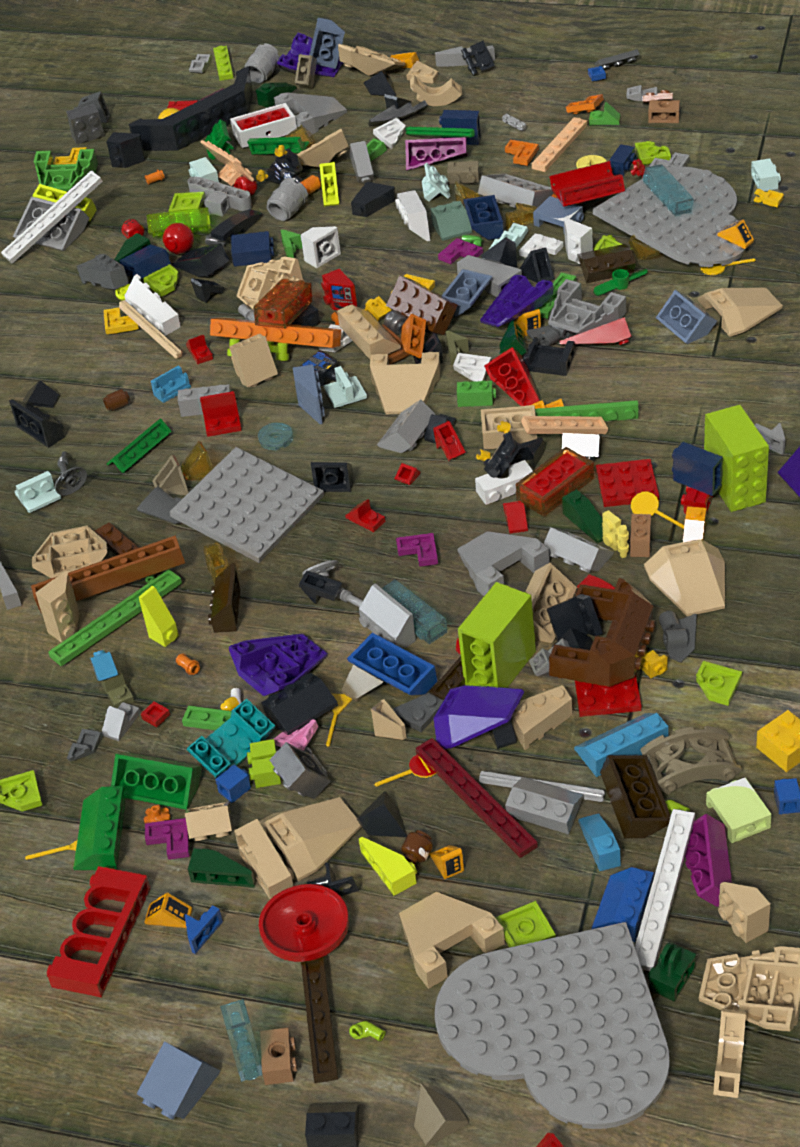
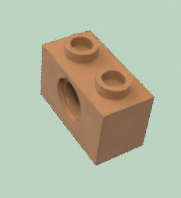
M680 100L649 101L648 123H679Z
M632 514L630 557H650L651 514Z
M288 1028L260 1031L262 1074L265 1085L294 1082L293 1072H297L296 1057H292V1051H296L295 1037H290Z

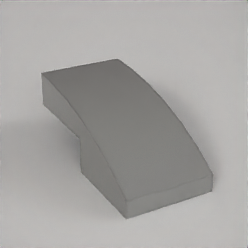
M197 54L196 59L191 62L189 72L203 73L211 62V55Z
M642 85L627 88L626 96L630 100L643 101V95H646V93H655L657 95L659 91L657 87L643 90Z

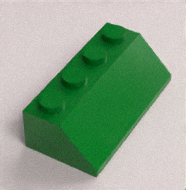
M129 752L115 754L111 786H123L124 796L128 799L187 810L199 788L202 766Z
M123 786L100 787L83 800L73 866L74 870H97L98 866L117 870L126 804Z

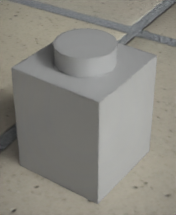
M212 192L205 199L204 204L209 214L223 217L230 209L228 195Z

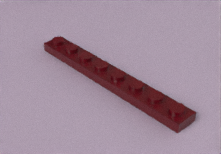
M433 738L416 747V754L519 858L524 857L538 847L537 841Z

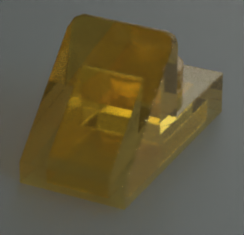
M516 203L515 211L505 213L508 230L513 223L520 225L534 223L533 212L537 207Z

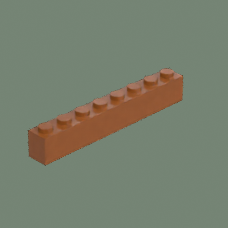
M175 535L71 571L68 575L75 599L78 601L185 563ZM56 577L31 585L33 596L40 612L41 609L36 592Z

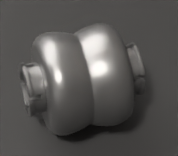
M397 310L390 311L385 316L384 325L395 334H401L402 325L407 320V317Z

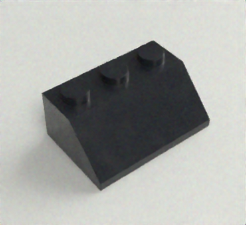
M14 399L9 400L17 428L48 448L65 438L64 427L59 421L54 420L50 415L43 413L39 408H35L29 403Z
M312 673L302 676L300 680L285 686L283 690L270 695L261 702L266 717L276 728L287 735L338 706V702L322 679Z

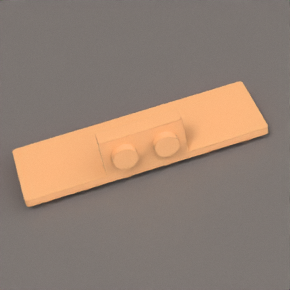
M202 140L200 142L221 163L225 164L224 168L218 173L219 179L230 186L234 185L236 179L241 175L252 182L254 181L251 177L252 173L247 168H244L237 158L229 155L209 141L205 142Z

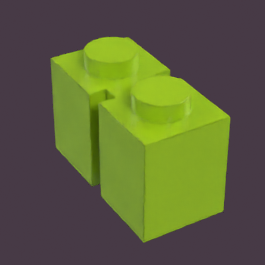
M274 739L250 743L251 752H247L248 764H252V768H249L250 780H255L256 788L281 784L280 776L273 771L274 766L270 762V759L277 752Z

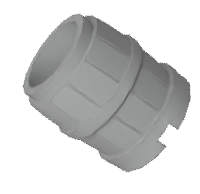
M268 43L264 45L259 44L255 52L248 58L245 67L250 69L251 81L256 83L264 82L277 69V61L280 57L277 54L278 50Z
M285 178L267 201V210L275 219L281 221L290 219L297 213L301 205H304L308 200L306 188L300 182L298 184L294 182V178Z

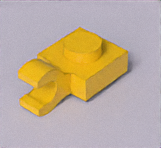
M757 189L754 194L759 195L754 198L755 202L760 203L763 201V204L778 208L784 199L783 193L772 190L765 192Z

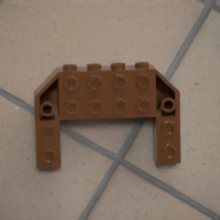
M622 578L618 579L614 590L580 584L575 596L580 594L590 596L597 618L612 621L606 638L595 636L590 650L554 644L549 656V676L601 686H612L634 678L637 669H641V657L646 655L647 645L651 641V632L654 633L656 621L653 620V605L636 588Z

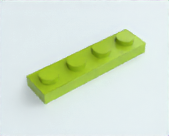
M227 46L213 48L219 80L234 79Z

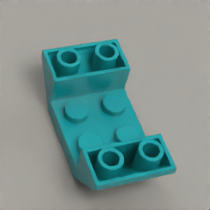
M246 698L232 710L230 719L206 739L203 736L199 737L187 747V751L217 778L231 766L236 765L238 767L247 759V752H251L250 743L265 741L275 728V725Z

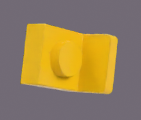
M379 296L368 300L364 309L370 312L377 321L383 319L387 313L392 311Z
M652 650L646 653L645 657H641V669L650 679L667 671L668 658L666 655L659 656Z

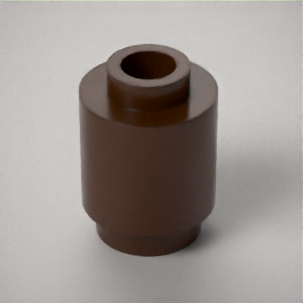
M122 389L107 394L103 398L104 405L108 411L128 405L130 400L127 391Z

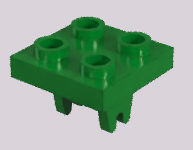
M219 120L213 126L212 132L206 137L205 142L209 141L230 154L231 152L228 149H234L233 145L229 143L232 140L228 135L225 121ZM207 150L208 157L214 160L216 157Z

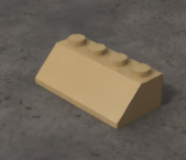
M354 305L337 310L339 327L369 359L371 355L389 354L401 348V345L368 311Z
M551 563L534 572L525 591L532 597L535 640L552 643L556 636L547 613V608L573 598L577 589Z

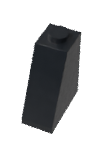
M366 182L351 201L352 214L368 217L393 203L396 199L395 187Z

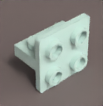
M426 163L424 165L426 176L422 180L424 198L429 202L437 194L441 193L449 199L450 188L448 187V179L446 176L440 175L434 166Z
M341 366L334 368L336 382L324 385V390L335 408L367 398V394L357 377H349L348 373L344 372Z
M49 471L16 485L17 490L14 491L29 513L61 499V495L55 491L53 479Z

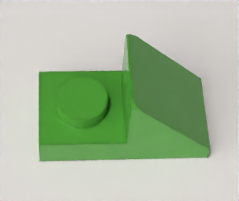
M605 102L604 111L590 112L589 125H619L620 113L607 102Z
M280 230L286 256L294 258L293 253H296L297 249L303 248L301 235L287 230Z

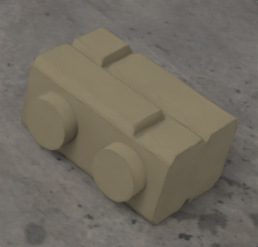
M299 55L295 84L299 87L313 88L317 59L311 55Z
M479 161L448 162V184L479 183Z

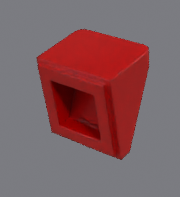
M401 463L394 479L411 485L421 472L417 468Z

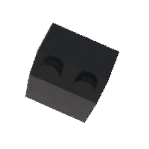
M220 243L193 248L171 264L195 276H205L207 278L212 276L215 270L225 267V263L230 260Z

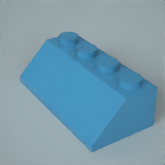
M645 713L575 746L574 750L593 774L598 777L601 775L600 771L607 755H642L640 749L644 745L661 735L664 738L668 737V725L657 713Z

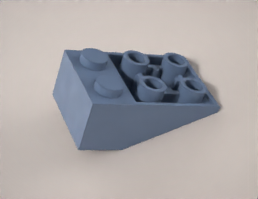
M313 365L293 367L298 405L319 424H323L322 417H325L320 382H317L319 381L318 371H314Z

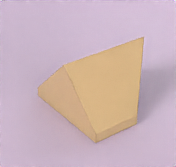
M385 699L371 708L375 736L400 740L407 738L405 724Z

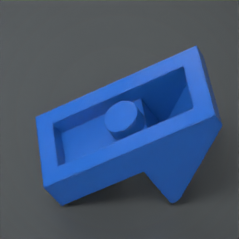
M212 905L207 912L202 914L199 921L185 914L191 951L196 954L223 923L219 908Z

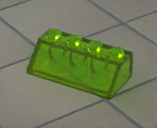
M208 207L146 215L148 233L153 238L162 237L165 229L173 223L186 224L192 232L197 230L199 232H207L208 229H212V214Z

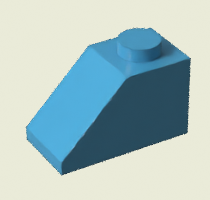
M100 650L93 653L94 657H91L90 660L97 681L118 675L110 652L105 653V650Z

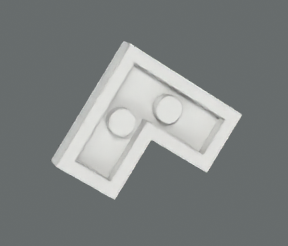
M535 233L519 250V256L527 257L530 251L546 247L549 254L556 255L563 248V241Z

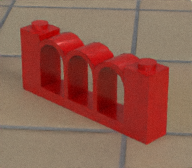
M98 866L95 874L90 878L91 888L84 897L86 909L74 917L72 922L74 934L66 938L61 944V957L55 956L53 963L48 966L47 977L52 988L102 998L151 888L147 875ZM103 900L125 902L121 913L95 908V905ZM94 924L114 927L110 938L82 932L85 928ZM80 950L102 953L98 964L74 960L70 957Z

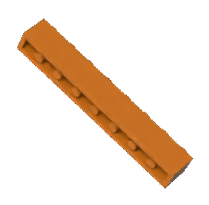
M221 317L212 318L210 324L211 336L248 339L261 334L270 342L328 348L339 347L341 344V329Z

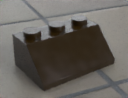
M625 244L577 254L586 284L612 278V273L619 269H624L629 274L634 273L636 262L632 250Z
M231 563L215 578V586L211 588L213 599L210 600V610L212 613L208 614L209 625H212L214 633L237 632L241 588L236 564Z

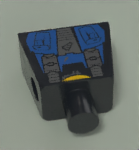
M319 350L301 365H313L314 371H318L319 381L317 382H320L322 387L331 381L336 382L334 368L339 367L338 361L322 350Z

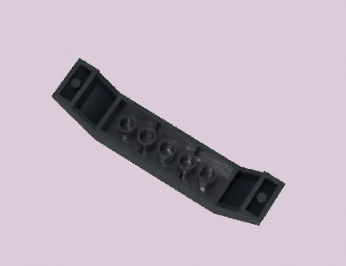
M249 67L236 72V80L233 85L163 119L143 120L140 118L130 123V133L141 135L144 151H178L210 135L213 126L219 120L225 121L226 126L230 125L231 118L248 114L250 110L253 88Z

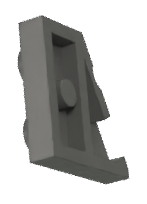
M427 693L393 708V711L405 725L422 733L433 721L444 700Z

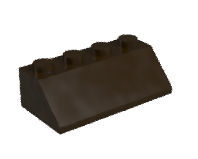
M607 755L600 774L624 839L646 838L668 826L671 815L647 755Z

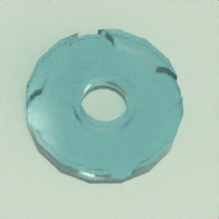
M271 423L259 430L258 440L265 449L279 450V447L284 446L285 448L292 442L293 432L287 424Z

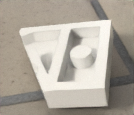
M395 118L373 129V134L392 149L405 132L406 125Z

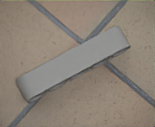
M197 176L190 177L187 181L189 192H204L205 199L212 192L228 195L230 208L239 211L252 209L251 195L248 191Z

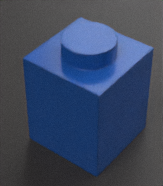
M236 765L231 766L215 779L218 792L231 803L251 789L249 774L246 770L240 769Z
M797 779L775 780L774 797L778 813H799L800 790Z

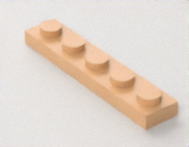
M523 416L521 420L527 434H606L608 431V427L602 417Z

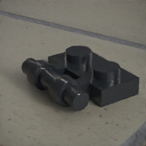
M484 41L470 46L471 52H468L466 48L461 50L462 57L468 64L467 68L473 76L478 74L476 69H480L481 73L495 68ZM474 57L477 63H473L471 58Z

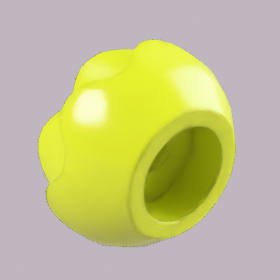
M130 284L116 289V297L119 300H125V294Z

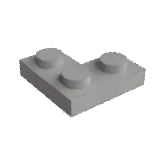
M675 152L670 160L654 158L649 166V171L654 172L660 168L685 167L690 160V155Z

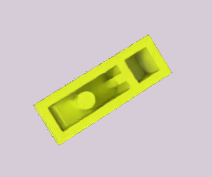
M335 162L319 164L324 207L339 205Z
M151 586L139 596V601L149 638L166 647L179 634L176 622L157 589Z
M364 837L359 838L361 853L393 896L417 884L415 876L417 870L412 862H408L403 855Z

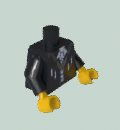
M279 145L278 149H275V155L278 157L266 171L267 174H265L264 170H259L258 175H256V180L259 182L266 179V181L281 184L285 178H294V182L298 184L303 181L298 176L303 167L297 154L293 153L289 148L285 150L283 145Z
M500 421L501 425L497 426V431L504 433V439L490 457V452L480 449L481 455H476L478 460L484 461V470L493 478H500L522 446L513 439L512 433L509 432L511 428L509 422Z

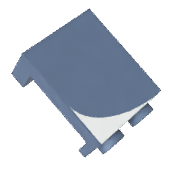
M549 196L533 212L534 226L540 227L546 221L562 226L564 229L565 218L580 223L584 218L583 206L572 204L563 207L557 198Z

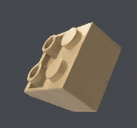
M727 882L720 884L718 912L723 920L729 922L736 936H740L747 943L769 931L770 903L757 888Z

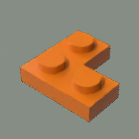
M603 94L588 96L584 101L571 102L566 106L567 113L577 114L584 110L586 112L594 111L604 100Z
M511 139L505 146V153L515 155L513 163L528 166L539 150V144Z

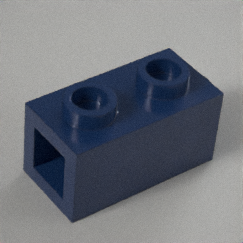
M619 145L609 160L613 175L622 174L624 176L630 170L633 161L637 157L635 147Z

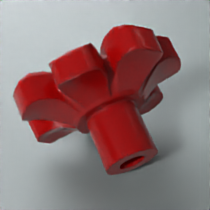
M640 159L634 160V169L630 171L633 176L637 174V176L642 178L646 177L648 171L644 169L645 166Z

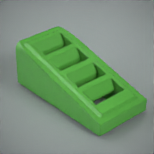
M375 138L366 145L370 162L387 151L385 143Z

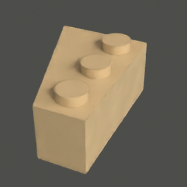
M561 685L520 701L512 714L511 723L514 733L524 750L528 749L530 744L537 738L539 740L543 738L544 733L551 728L555 729L573 715L572 698L565 687Z
M258 819L234 830L241 859L248 869L253 872V876L269 899L279 892L293 887L292 880L295 877L292 870L285 866L281 855L276 851Z

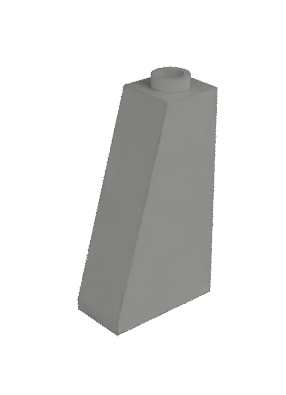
M470 255L457 262L458 274L462 269L491 275L492 280L484 290L495 297L510 282L511 277L522 275L521 269Z

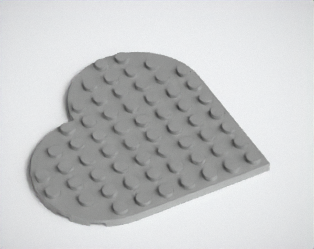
M682 166L660 168L629 186L624 192L616 194L593 209V215L668 257L685 264L693 262L699 263L700 267H713V264L721 263L723 266L737 261L746 251V249L717 236L718 232L723 228L738 222L732 216L735 211L737 196L734 189L723 177H719L709 170Z
M626 922L481 954L466 961L454 970L439 991L435 1005V1023L439 1040L448 1055L458 1061L461 1067L476 1075L480 1073L491 1076L494 1080H517L524 1078L527 1088L535 1101L546 1108L550 1115L562 1122L579 1124L587 1129H606L624 1125L642 1116L652 1103H656L665 1088L669 1074V1050Z

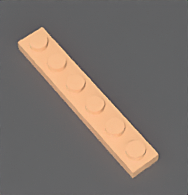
M574 117L532 162V169L546 172L587 127V120Z

